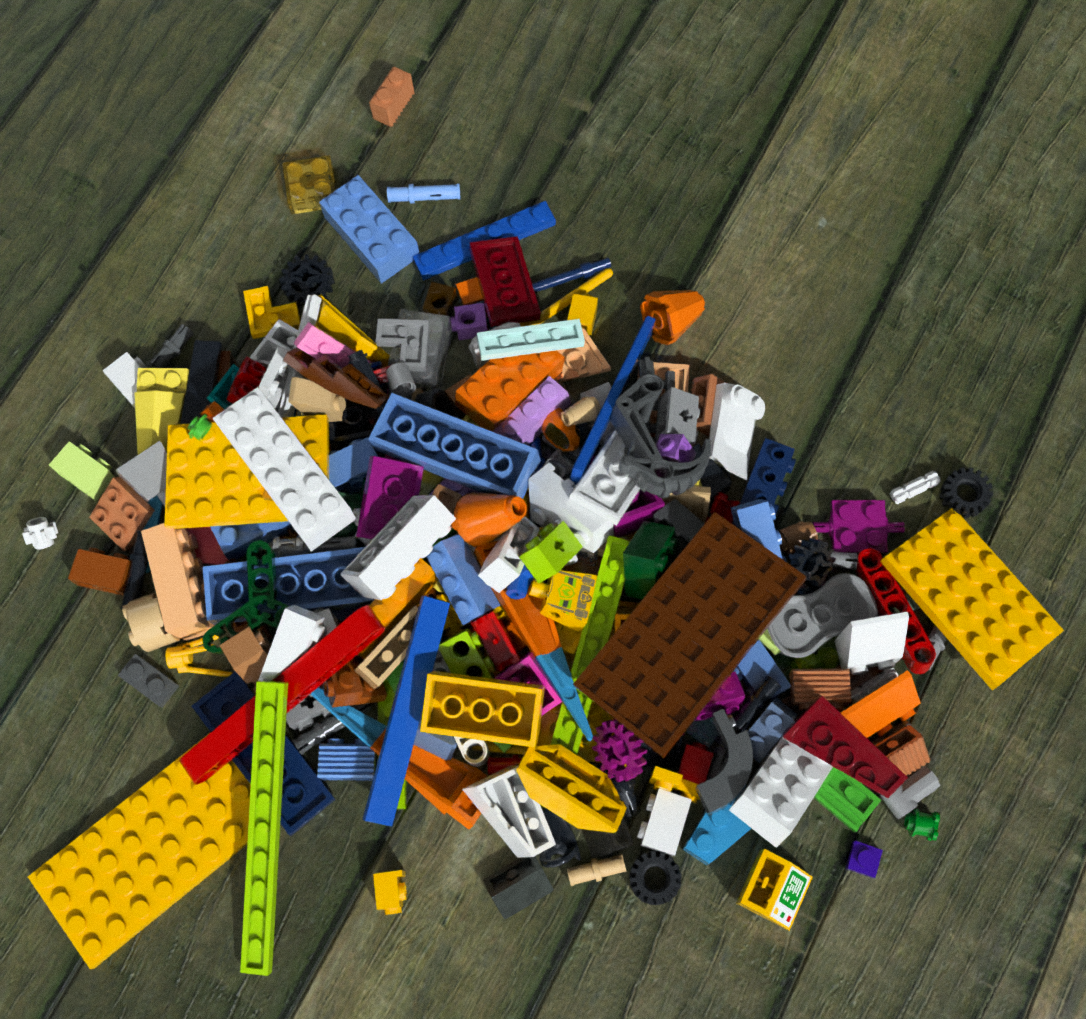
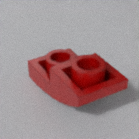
M246 356L235 376L226 400L234 404L257 387L259 388L267 368Z

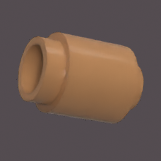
M801 521L779 530L782 538V545L779 546L780 551H785L788 555L795 553L794 546H801L803 539L808 541L810 538L818 540L816 529L810 521Z

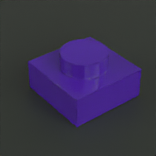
M853 841L845 869L870 878H876L883 850Z

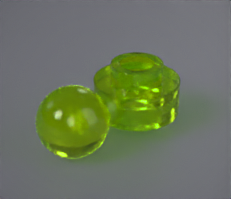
M824 647L819 650L817 655L810 654L801 658L793 657L794 661L790 663L792 669H816L819 666L830 669L838 664L839 657L834 648Z

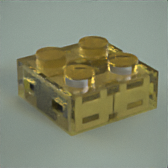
M330 155L282 163L287 203L291 214L322 210L319 202L337 190Z

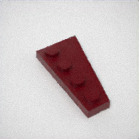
M822 695L781 735L784 739L851 776L886 798H889L908 779L895 764Z

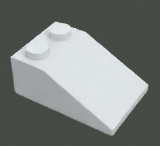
M908 612L851 621L835 639L841 669H849L852 675L868 672L870 667L878 666L879 670L895 667V663L903 657L909 621Z

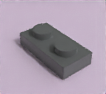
M134 654L118 674L120 678L161 708H163L179 687L178 684L137 654Z

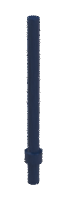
M605 258L593 263L586 262L580 264L579 268L532 283L534 292L536 293L580 277L585 279L594 276L595 272L611 267L610 259ZM484 300L479 301V302H476V303H473V304L484 303Z

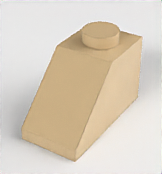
M292 377L288 400L290 404L305 416L327 415L329 422L342 421L343 411L346 408L345 398L324 389L313 381Z

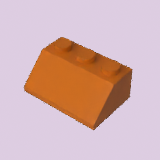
M908 670L842 711L841 714L867 739L876 732L879 737L894 728L891 722L897 718H900L902 722L916 714L913 708L921 704L912 675Z

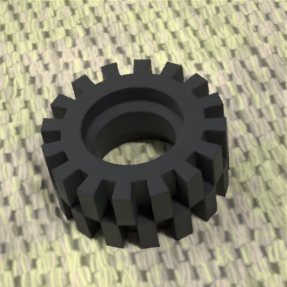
M965 467L958 471L952 472L940 488L942 490L940 499L944 498L942 502L943 507L948 505L949 508L946 511L953 508V511L963 515V519L970 516L973 518L981 513L990 504V498L993 496V491H990L993 487L992 483H986L989 478L987 476L980 477L982 473L980 470L973 473L974 468L971 467L966 471ZM962 484L972 487L976 494L975 499L970 502L962 500L957 494V487Z
M651 851L636 859L629 873L630 887L634 895L644 903L650 905L665 904L678 894L677 892L681 887L682 874L679 871L680 867L671 856L663 852ZM650 867H659L666 874V883L659 890H652L645 884L644 874Z

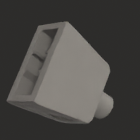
M158 441L117 468L116 473L146 502L157 496L165 506L167 453L162 443Z

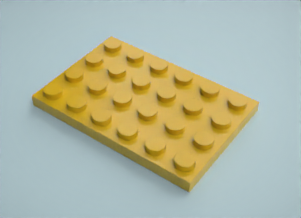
M328 416L282 417L283 421L329 480ZM211 422L213 424L211 429L200 441L195 437L189 438V424L168 425L164 525L166 528L180 529L288 521L215 422Z
M951 508L885 556L880 562L990 689L994 690L1064 630L963 517Z

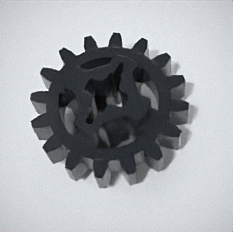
M305 254L304 260H300L296 256V263L287 262L289 269H282L281 272L284 277H281L279 280L282 285L281 289L289 302L294 300L297 306H300L302 302L306 301L308 295L313 294L317 296L321 294L326 300L328 299L326 292H333L331 285L335 284V280L332 276V269L328 267L325 260L320 262L317 255L311 260L308 254Z
M810 538L809 541L803 539L801 546H794L796 553L794 555L789 554L788 556L791 559L790 565L806 576V581L795 593L797 595L810 594L818 590L831 578L830 573L836 570L832 567V563L836 561V558L830 557L834 550L828 548V543Z

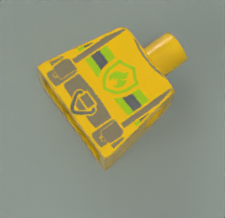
M560 570L557 574L548 578L547 583H538L533 579L528 595L543 599L540 613L543 616L577 632H581L588 621L597 576Z

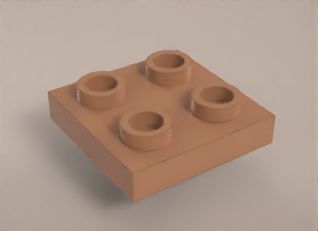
M113 477L89 518L123 551L132 548L136 540L137 530L142 531L155 510L121 477Z

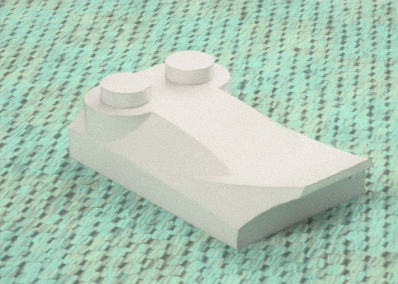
M729 383L716 385L709 437L711 440L710 459L722 464L727 471L747 480L755 421L761 419L765 412V403L761 397L741 385Z

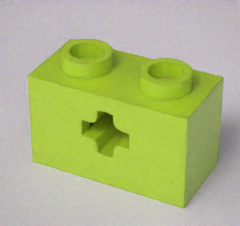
M564 521L555 526L550 523L538 532L540 537L537 535L525 544L527 550L519 556L538 583L557 574L583 548Z

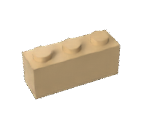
M414 606L354 670L372 688L376 689L404 660L418 607Z

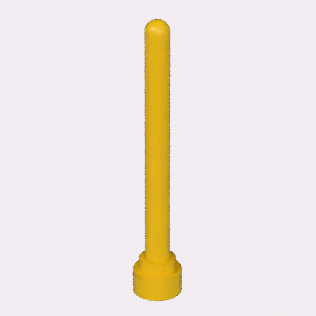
M606 268L543 310L540 320L519 323L520 326L542 324L570 305L573 293L579 295L588 293L612 277V269Z

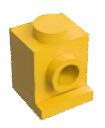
M397 870L373 874L376 910H384L385 915L402 913L403 900H407V890L405 882L401 883L400 878L406 877L405 871Z

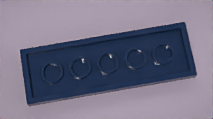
M235 671L194 703L192 708L210 732H212L253 698L255 694ZM285 734L280 824L288 835L292 836L336 800V798L322 780L317 778L315 771ZM253 742L232 759L250 784Z

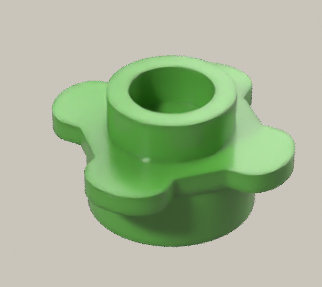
M206 414L201 418L196 416L189 424L188 429L190 432L188 435L190 439L195 437L200 441L211 429L213 424L208 421Z

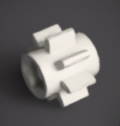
M37 517L26 523L27 527L24 528L22 533L26 545L32 543L35 549H44L54 544V539L57 538L56 534L58 533L55 522L48 523L46 517Z

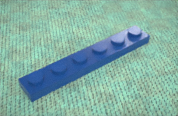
M544 201L412 256L413 261L422 279L426 280L471 261L470 242L517 236L521 240L555 226L556 219L547 202Z

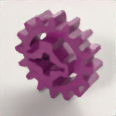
M613 719L603 722L601 726L596 728L598 734L593 736V740L597 742V745L593 746L592 750L598 752L595 761H601V771L608 770V778L616 777L617 782L628 781L643 772L641 766L647 763L642 757L643 754L647 753V750L641 747L643 741Z

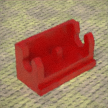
M495 609L471 622L497 671H502L508 665L515 664L521 660L519 651Z

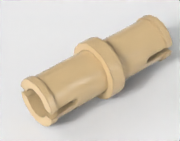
M622 854L601 860L594 858L591 859L590 863L567 868L571 886L595 879L599 882L602 881V877L627 872Z

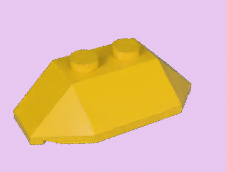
M321 294L318 296L322 302L316 327L356 352L363 350L364 354H368L366 358L381 368L393 365L392 358L380 346H377L372 339L326 300L325 297Z
M560 744L527 748L516 771L531 799L578 829L615 833L618 830L627 807L620 800L615 786L606 773Z

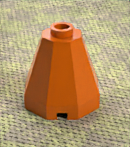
M693 290L653 291L645 295L644 299L646 301L640 305L643 322L647 316L656 319L653 327L655 335L652 338L655 342L664 345L676 342L705 310L704 298L697 291Z

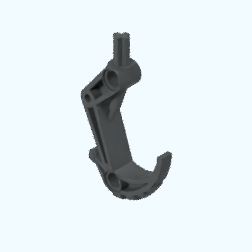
M645 357L644 360L638 361L640 378L616 400L610 420L628 448L627 455L621 458L618 465L619 471L625 475L629 474L634 478L643 492L648 491L659 498H667L670 493L679 495L686 492L687 489L692 488L700 480L709 462L711 440L705 439L702 446V454L694 461L678 463L662 459L645 423L648 422L652 409L658 402L664 383L659 376L655 375L653 361H650V357Z

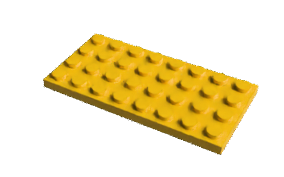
M186 751L28 876L89 969H95L247 845L251 784L232 760L208 780L194 785L180 763V759L188 752Z

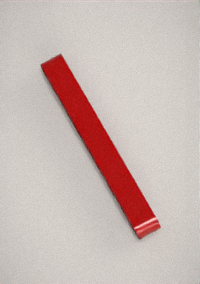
M369 605L356 610L273 680L276 682H288L287 713L385 631L386 628ZM256 695L180 759L181 765L194 785L208 780L253 742Z

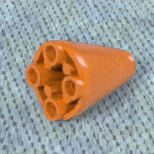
M472 492L463 495L456 503L454 517L456 519L451 525L454 530L458 531L465 542L473 547L484 546L520 522L527 513V506L525 501L518 496Z

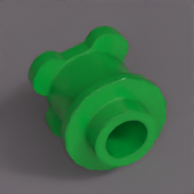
M914 808L911 813L906 814L904 828L908 830L911 837L920 835L925 836L926 840L936 841L940 813L934 811V813L929 812L928 814L919 812L917 808Z

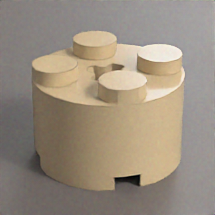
M156 592L132 600L122 607L123 615L131 628L128 635L133 646L140 645L144 651L150 652L181 640L165 631Z

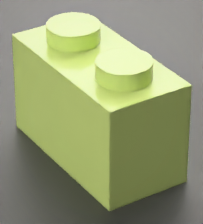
M69 441L51 461L49 466L86 495L97 501L105 492L112 478L115 477L110 472L112 467L101 458L97 461L91 457L93 453L82 444L76 447Z

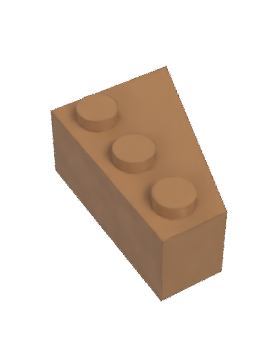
M247 627L219 646L239 676L247 684L253 683L254 688L252 689L256 694V682L259 680L272 643L266 637L264 638L260 631L255 633L250 627Z

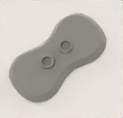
M842 573L831 577L826 584L810 594L794 595L767 630L772 641L783 654L789 657L801 658L815 652L826 640L840 635L851 621L878 617V608L871 590L860 577L854 574Z

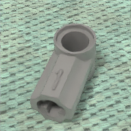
M405 363L391 365L386 371L389 381L388 395L390 396L391 393L412 400V394L416 386L408 365Z
M923 766L909 776L889 798L881 794L879 796L894 816L900 819L916 808L920 800L927 797L941 785L933 771Z

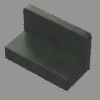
M536 856L521 857L483 879L491 898L504 919L518 913L554 890Z

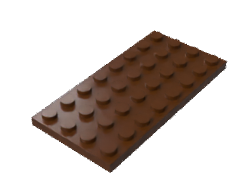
M714 512L573 685L664 758L806 581V576Z

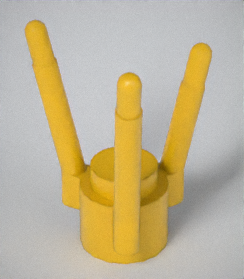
M214 635L213 639L217 640L219 639V636ZM203 638L166 649L167 666L170 669L177 668L178 673L190 672L228 677L232 674V672L188 666V664L193 662L194 653L207 651L202 645Z

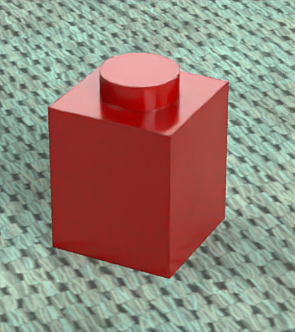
M692 742L691 746L686 744L677 773L683 775L682 779L696 784L705 782L714 753L709 752L708 747L695 742Z

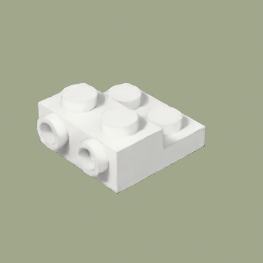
M277 347L259 385V389L277 413L289 370L288 364L283 361L288 350Z

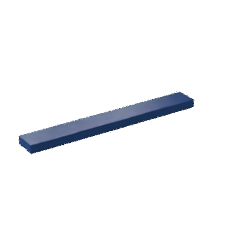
M650 316L645 318L576 459L570 476V480L575 485L578 484L585 474L610 422L616 400L624 393L650 339L655 318Z
M421 596L363 815L364 821L387 826L393 825L423 710L427 674L432 672L450 606L448 602Z

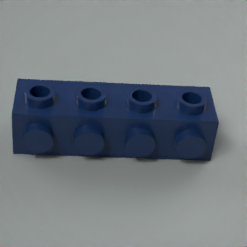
M765 438L739 505L763 499L772 504L775 514L777 513L779 505L774 503L777 495L783 496L788 483L783 481L786 472L791 474L796 459L792 458L794 448Z

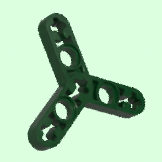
M258 540L249 545L247 549L249 602L214 625L204 634L203 646L207 651L214 654L224 653L221 647L211 646V643L214 642L213 636L221 637L227 632L223 629L224 627L233 636L240 633L236 632L233 628L234 621L239 617L246 618L247 627H250L254 632L265 624L278 629L285 608L290 606L277 600L275 554L273 548L268 543ZM260 547L267 552V555L262 556V564L264 566L269 565L268 569H254V566L260 567L259 558L254 556V553L259 552ZM259 574H267L269 576L268 585L262 589L257 588L255 585L256 577ZM268 601L267 607L277 611L275 618L266 612H263L260 616V610L257 609L258 605H264ZM324 623L322 624V626L325 627V630H324V634H323L321 640H322V639L326 636V634H327V628H326V626H325ZM226 635L220 640V643H224L230 637Z

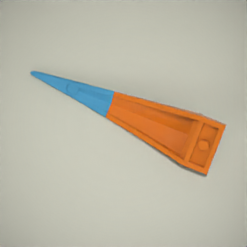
M498 540L475 548L474 554L481 568ZM491 587L586 739L591 741L593 734L577 690L573 685L574 682L554 620L540 613L543 599L528 595L529 589L526 597L512 599L506 595L507 587L500 593Z
M319 687L311 693L318 702L378 756L380 755L387 728L386 725L351 706L332 708L329 697H326L324 690ZM413 745L405 780L444 815L448 813L468 830L473 827L481 815V812L462 789L488 776L478 768L452 758L446 761Z

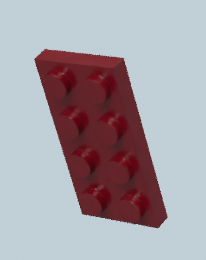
M518 236L470 242L469 250L491 327L500 326L508 322L522 323L540 320L541 312Z

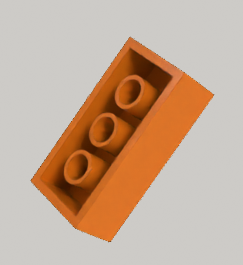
M556 350L490 359L456 390L455 406L478 426L493 432L549 376L555 379L562 372L565 357Z

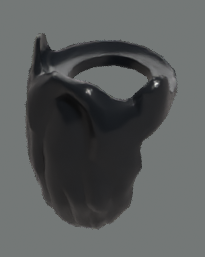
M546 808L543 813L556 845L540 853L539 861L541 865L553 868L567 863L573 857L580 861L579 847L569 823ZM554 854L563 855L557 859L551 860V857Z

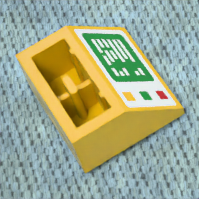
M766 849L759 850L736 904L790 931L813 877L790 861Z

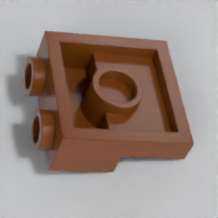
M356 655L323 683L324 695L329 697L332 708L385 701L387 693L383 682L374 689L354 671L364 660L359 655Z

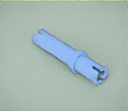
M409 184L408 187H387L388 203L410 201V204H415V201L460 200V185L414 186V184Z

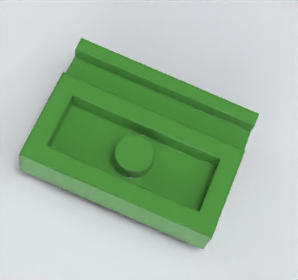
M834 767L814 796L816 801L853 832L858 831L862 823L865 822L881 801L879 797L862 783Z

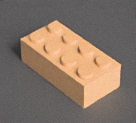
M165 523L145 529L141 533L165 631L184 641H189L203 636L214 626L207 621L204 580L202 576L204 565L201 559L196 557L195 549L198 548V542L193 533L190 534L184 528H166L164 526Z

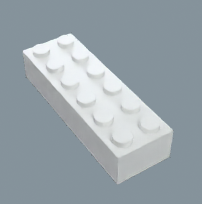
M258 387L213 417L220 430L310 551L316 549L356 520L351 508Z

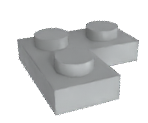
M378 319L376 345L380 347H401L400 363L408 365L410 371L426 372L430 322L429 320Z

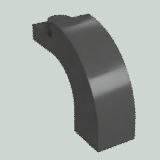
M724 709L713 713L712 721L726 748V766L719 775L696 786V792L708 816L725 808L737 798L747 783L752 769L753 750L749 734L746 730L736 735L735 731L738 730L736 722L731 714L726 715Z

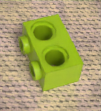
M467 628L440 642L438 649L451 673L469 675L468 668L475 665L481 668L482 677L494 678L493 672L496 671V668L489 656L484 657L480 649L483 644L476 631L471 633L470 629ZM457 641H465L469 645V652L467 654L457 653L455 650V643Z

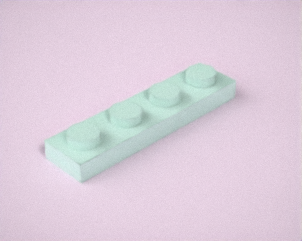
M580 319L478 332L476 337L481 361L584 347L585 343Z

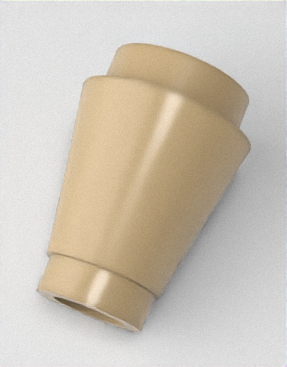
M585 396L561 412V420L567 427L595 421L601 406L595 397Z

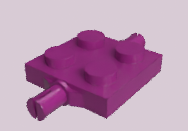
M832 500L830 502L831 515L829 521L813 522L817 533H829L834 552H856L860 554L862 550L872 548L879 551L880 554H886L888 552V534L904 533L905 527H903L905 526L904 522H888L885 500Z

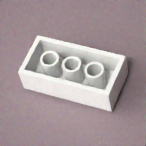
M435 495L413 496L340 575L362 597L376 600L387 599L395 592V585L414 571V564L433 550L432 545L435 541L449 533L452 528L450 525L456 518Z
M781 737L769 751L729 811L777 848L792 833L833 766Z

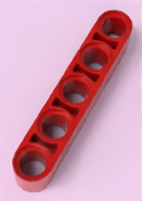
M864 549L858 555L855 573L871 590L877 604L879 616L894 614L888 610V607H895L900 613L908 612L907 631L911 632L913 637H906L902 659L911 672L914 674H924L930 669L936 657L935 649L897 581L880 562L883 559L882 555L875 549ZM863 562H870L874 567H866ZM882 584L887 590H879L875 585ZM914 655H923L927 662L918 661Z

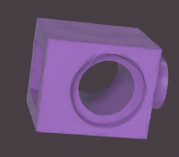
M484 303L454 307L455 316L450 317L452 332L457 331L459 340L473 339L477 336L478 332L488 331ZM466 320L474 321L472 324H464Z
M660 434L656 447L663 460L678 463L694 461L696 452L684 434Z

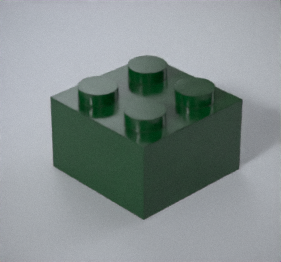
M643 521L623 552L626 596L643 599L675 561L678 549V539H675V527Z

